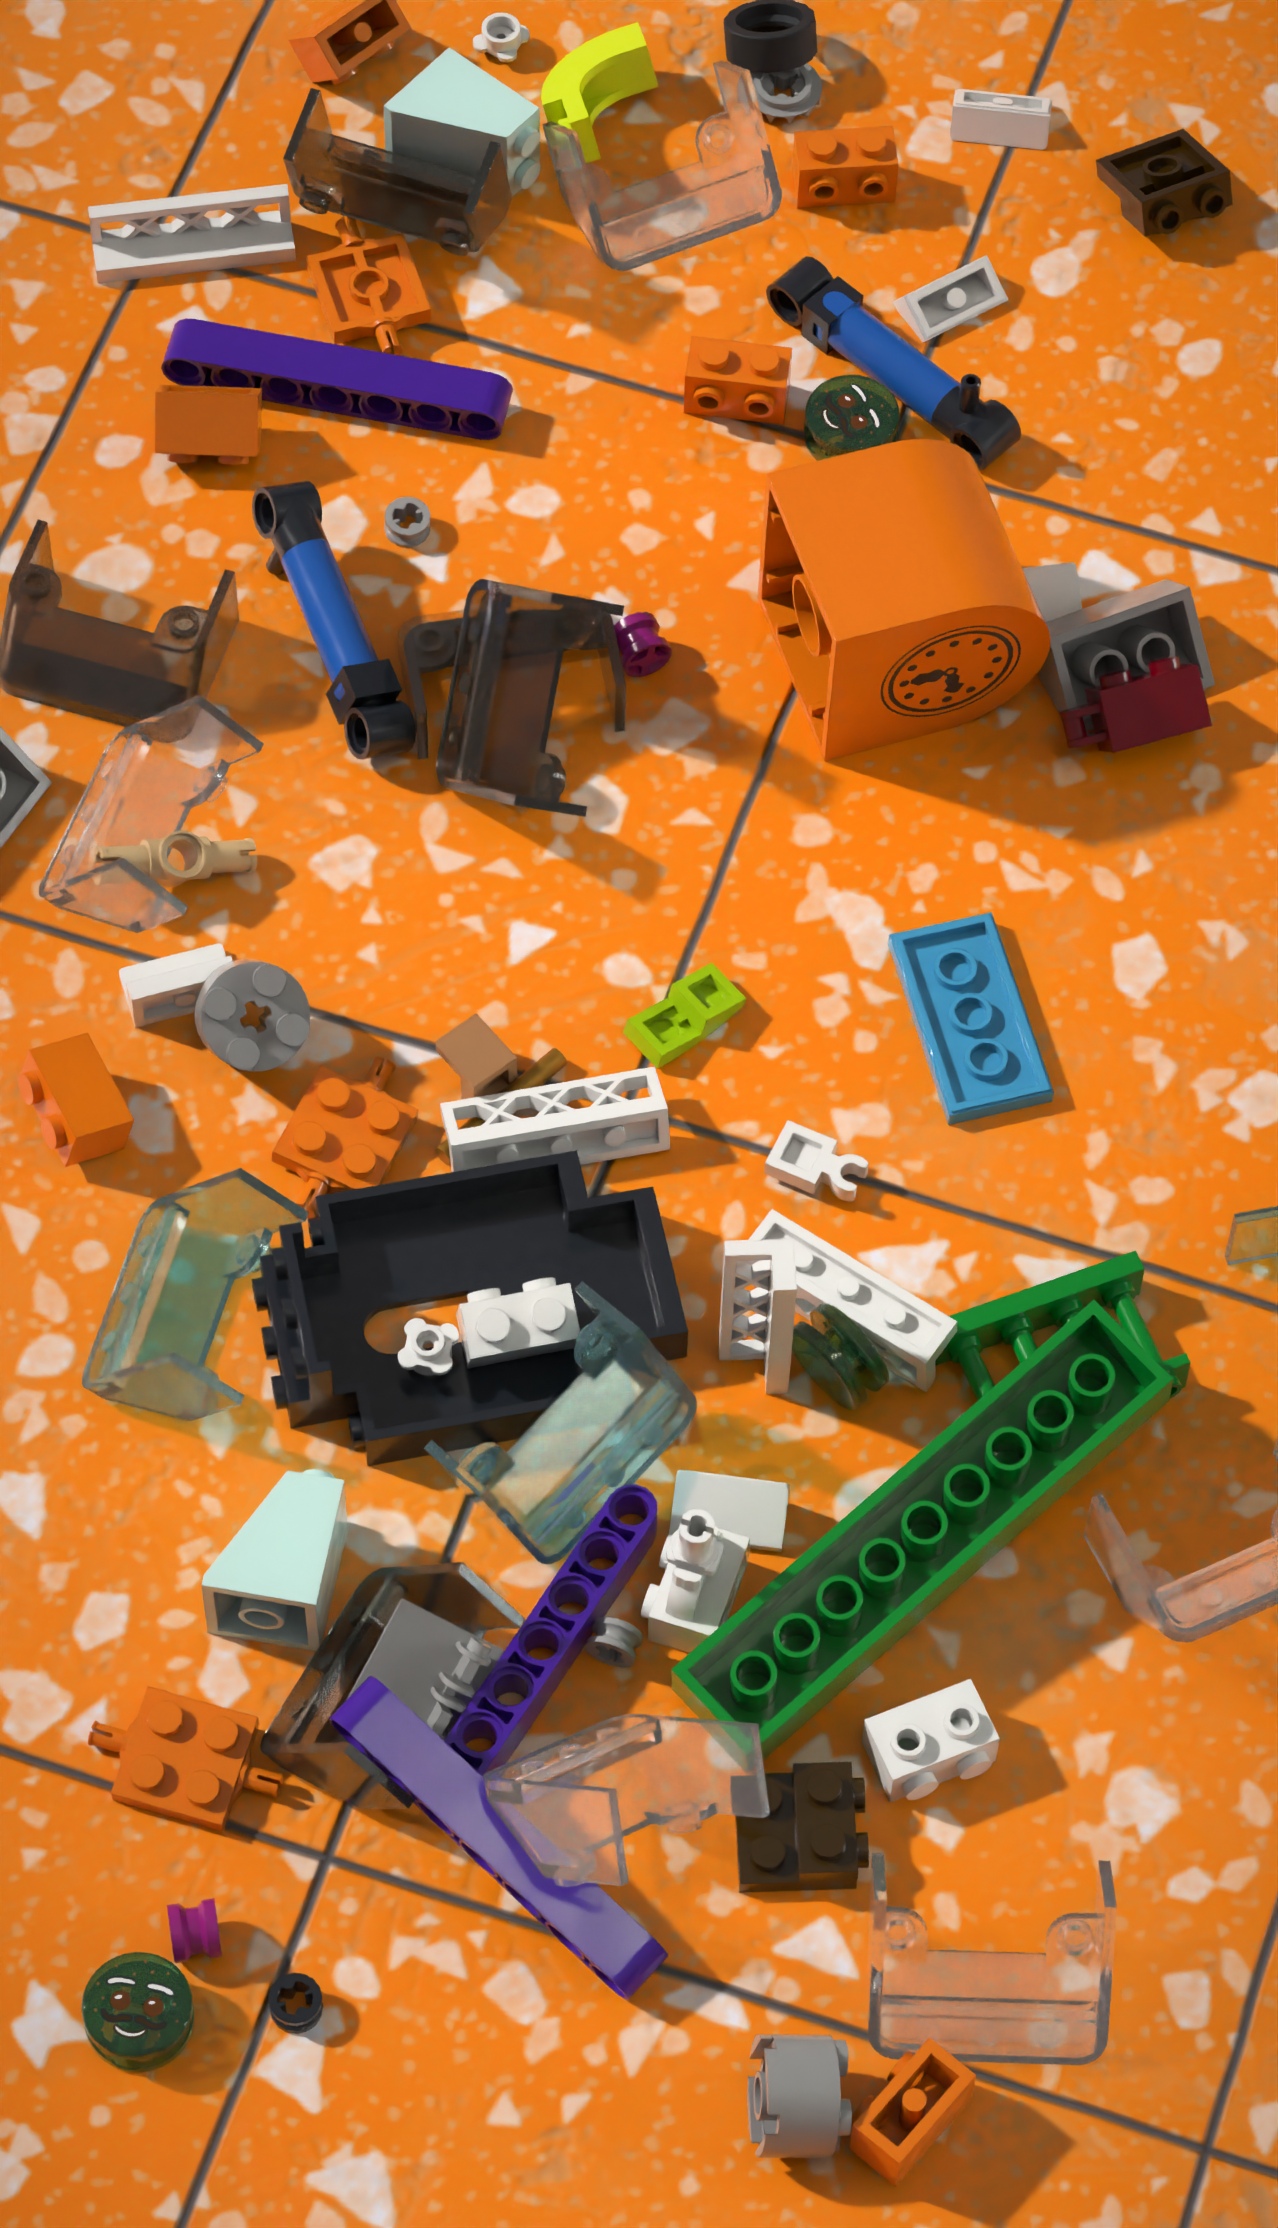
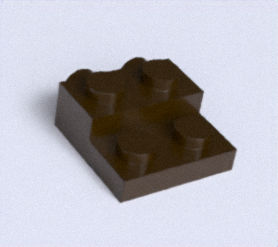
M1184 129L1096 160L1098 178L1120 198L1122 216L1144 237L1151 234L1173 233L1184 222L1195 218L1217 217L1226 207L1233 205L1230 170Z
M852 1762L793 1763L792 1773L734 1774L733 1789L739 1893L856 1889L858 1868H869V1843L867 1832L856 1833L855 1813H865L864 1778L852 1777Z

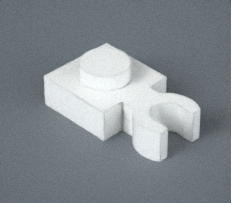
M787 1120L765 1162L764 1174L812 1194H815L820 1182L829 1185L832 1193L839 1199L854 1201L857 1185L845 1181L842 1176L845 1174H855L865 1179L868 1174L869 1163L863 1157L855 1154H846L840 1157L835 1155L838 1140Z

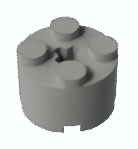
M239 959L222 965L208 976L198 995L194 1018L199 1037L207 1049L216 1057L237 1069L266 1071L287 1062L306 1041L310 1029V1006L302 986L284 969L262 960ZM248 1002L257 1007H264V1013L259 1016L260 1025L255 1028L248 1023L240 1022V1018L247 1014L244 1005Z
M756 2035L752 2043L750 2059H761L760 2071L756 2072L755 2077L748 2076L747 2085L751 2143H760L755 2151L756 2157H832L834 2152H839L841 2136H849L851 2132V2103L849 2099H841L840 2076H846L848 2070L847 2042L845 2040H833L831 2035Z

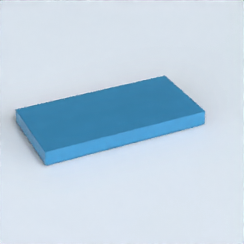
M992 912L890 934L888 946L948 1125L1052 1102L1054 1091Z

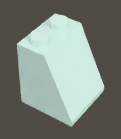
M450 47L383 106L386 170L393 175L509 201L522 188H529L540 173V108Z
M310 1469L303 1473L287 1470L203 1576L201 1587L207 1633L320 1652L348 1531L344 1480L336 1479L332 1474L322 1470Z

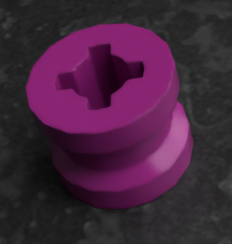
M637 612L619 620L609 632L608 640L612 648L622 654L620 664L628 676L643 677L661 669L672 656V649L668 641L658 635L660 626L652 613Z
M214 1898L202 1900L197 1907L185 1908L179 1903L167 1905L175 1964L187 1962L191 1955L204 1953L209 1958L222 1957Z

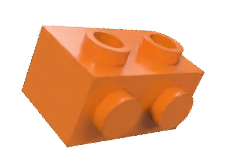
M345 0L288 41L312 83L331 80L335 85L355 75L359 71L357 66L366 59L376 58L395 46L393 40L409 30L411 26L396 0Z
M893 125L795 131L792 173L797 208L895 202L899 164Z
M691 336L685 372L683 413L784 425L790 388L792 348Z
M160 385L155 392V453L167 454V461L176 463L197 462L198 455L218 456L219 463L230 465L248 464L249 457L258 456L261 450L262 388Z
M88 1032L29 1049L22 1072L18 1077L19 1090L25 1103L33 1105L41 1120L42 1134L46 1144L50 1149H56L64 1166L68 1167L123 1150L132 1129L134 1118Z
M929 2037L914 2055L908 2051L899 2059L887 2077L889 2084L876 2098L869 2095L852 2115L849 2149L896 2187L970 2102L976 2074Z

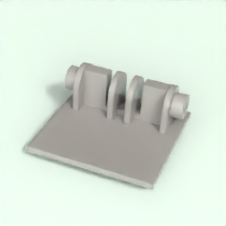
M401 1598L348 1698L369 1676H373L390 1689L437 1735L445 1740L500 1659L504 1650Z

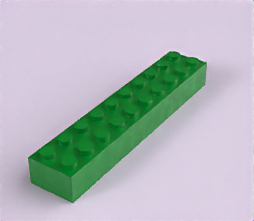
M1092 1300L671 1669L672 1690L746 1769L751 1772L1169 1402L1174 1378L1095 1300Z

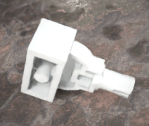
M702 1509L688 1510L683 1515L679 1529L672 1535H668L661 1553L659 1567L666 1569L661 1584L658 1586L651 1583L643 1602L641 1617L648 1618L649 1641L690 1653L728 1620L749 1561L750 1537L716 1527L711 1514Z

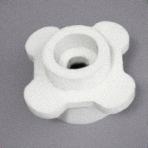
M503 12L494 13L483 21L482 33L473 38V48L479 53L488 52L492 56L497 57L501 62H512L517 58V49L521 43L529 40L530 32L526 26L520 25L518 19L513 15Z
M414 1318L408 1321L404 1327L407 1336L405 1348L398 1352L399 1364L406 1370L413 1369L423 1375H444L448 1373L453 1366L451 1359L452 1346L459 1341L458 1329L450 1323H445L441 1326L426 1324L421 1318ZM426 1343L434 1345L432 1350H425L423 1346Z

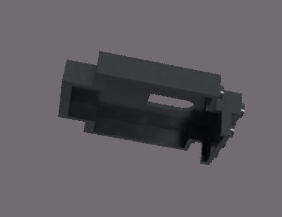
M577 1150L316 1196L317 1217L308 1219L312 1247H304L301 1222L280 1225L281 1247L272 1248L271 1254L259 1256L261 1277L251 1279L257 1312L267 1310L270 1326L261 1327L266 1360L277 1359L280 1375L271 1377L276 1410L287 1408L291 1429L348 1418L353 1448L364 1447L367 1466L633 1418L634 1393L628 1368L687 1357L688 1329L654 1187L588 1198ZM553 1277L555 1278L556 1285L566 1283L571 1285L581 1340L577 1348L469 1369L466 1366L462 1342H458L452 1346L451 1359L453 1366L448 1373L444 1375H423L413 1369H404L398 1362V1353L385 1354L372 1348L365 1339L364 1329L371 1317L384 1310L467 1296L472 1292L490 1288H500L501 1296L523 1292L522 1284L526 1282ZM433 1347L424 1348V1349H425V1350H432Z

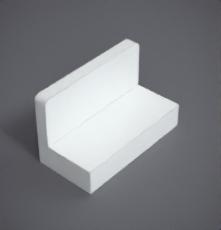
M217 943L121 968L119 970V977L135 1028L194 1013L198 995L208 976L217 968L233 961L231 955L226 956L223 945Z

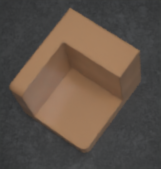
M477 1013L436 1041V1051L461 1078V1100L501 1093L517 1079V1057Z

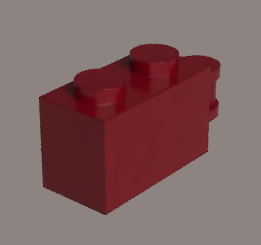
M1179 656L1148 663L1150 672L1131 677L1130 670H1122L1100 676L1101 686L1085 690L1088 704L1060 712L1068 748H1077L1097 743L1099 751L1115 753L1212 726L1198 664H1180ZM1091 715L1094 732L1086 733L1083 716Z

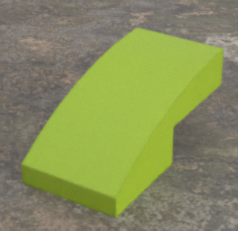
M710 963L673 983L668 998L627 1019L623 1033L659 1069L718 1029L744 1006L747 998L713 963Z

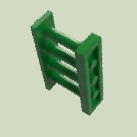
M1135 1250L950 1315L949 1317L957 1321V1332L936 1359L935 1365L937 1366L951 1360L954 1363H960L978 1401L995 1386L980 1355L983 1349L1004 1342L1005 1345L1012 1346L1019 1363H1022L1037 1349L1031 1336L1034 1331L1054 1324L1057 1327H1063L1092 1300H1095L1101 1307L1106 1306L1108 1309H1114L1122 1328L1174 1378L1170 1398L1176 1396L1186 1386L1191 1362L1186 1353L1163 1361L1134 1301V1298L1140 1294L1145 1270Z

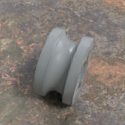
M401 497L392 501L385 510L384 531L386 537L399 547L410 548L424 542L430 533L431 514L428 506L415 497ZM407 516L415 518V523H411L408 529L399 527L400 522H404Z
M599 1617L595 1619L592 1630L596 1636L588 1638L585 1648L587 1652L595 1659L611 1666L625 1668L634 1665L636 1653L633 1649L641 1646L643 1640L641 1631L634 1625L617 1618Z

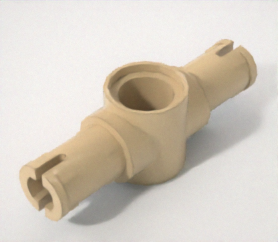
M180 830L162 839H143L140 845L96 846L94 863L102 864L101 867L95 868V874L98 880L142 877L145 882L154 881L160 886L174 887L188 879H208L211 873L254 872L257 867V855L248 854L249 851L256 850V844L252 838L210 841L207 836L198 837L192 832ZM168 847L175 848L182 854L185 861L183 871L175 869L168 862Z

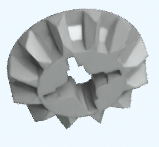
M808 63L799 68L784 72H748L745 77L744 100L749 101L753 114H766L770 123L776 117L786 118L791 124L798 115L809 117L812 108L820 104L822 92L821 79L816 70ZM777 87L782 91L790 88L791 96L788 97L783 93L775 96L774 88Z

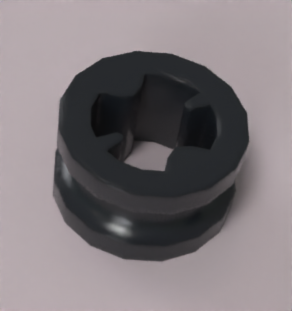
M301 1973L286 1974L275 1981L270 1989L268 2001L271 2018L277 2027L287 2033L294 2034L307 2032L315 2027L321 2019L323 2011L322 1994L316 1981L308 1975ZM297 1992L305 1993L306 2004H312L310 2008L299 2007L295 2015L288 2014L286 2002H281L283 1998L293 1999Z

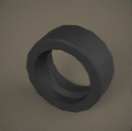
M757 0L738 6L731 10L724 18L727 61L736 68L757 73L784 72L799 68L810 62L817 53L815 14L806 4L793 0Z

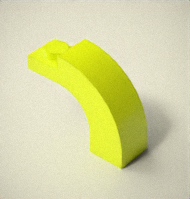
M638 22L606 32L577 47L557 63L543 84L541 100L554 145L558 146L565 143L567 149L576 146L582 165L601 159L592 129L596 117L605 108L618 100L659 87L648 47Z

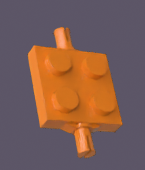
M347 216L346 225L344 217H341L337 220L335 226L339 232L342 244L330 251L307 256V268L334 344L375 336L382 353L391 354L392 350L393 355L400 356L403 348L400 345L396 331L431 322V308L405 237L401 233L380 239L361 238L356 219L353 216Z
M376 1056L363 1081L351 1079L325 1066H319L272 1151V1162L296 1172L307 1183L298 1201L294 1204V1209L302 1215L306 1209L305 1217H315L317 1211L316 1196L383 1184L415 1125L419 1109L390 1097L383 1091L392 1072L396 1069L395 1064L391 1060L387 1059L383 1066L384 1057Z
M147 1686L138 1715L129 1725L127 1731L94 1721L91 1727L92 1731H90L88 1737V1745L120 1753V1767L110 1793L114 1801L223 1832L232 1805L245 1788L277 1798L284 1780V1774L282 1773L278 1774L252 1766L251 1749L260 1725L257 1716Z

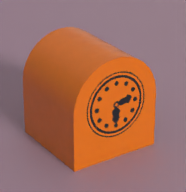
M910 439L767 473L757 597L824 762L968 723L993 711L1014 697L1039 672L1049 653L1050 632L974 458L965 449L947 441Z

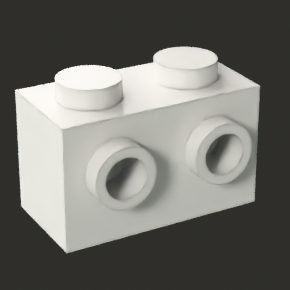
M550 1277L522 1284L523 1292L501 1296L500 1288H490L468 1294V1302L459 1304L456 1313L467 1369L577 1348L581 1340V1333L570 1283L556 1285L555 1278Z
M968 1679L865 1719L861 1743L889 1802L905 1796L908 1800L922 1798L932 1793L939 1786V1783L956 1776H960L961 1779H970L984 1773L991 1767L992 1762L996 1761L1000 1738L972 1680Z

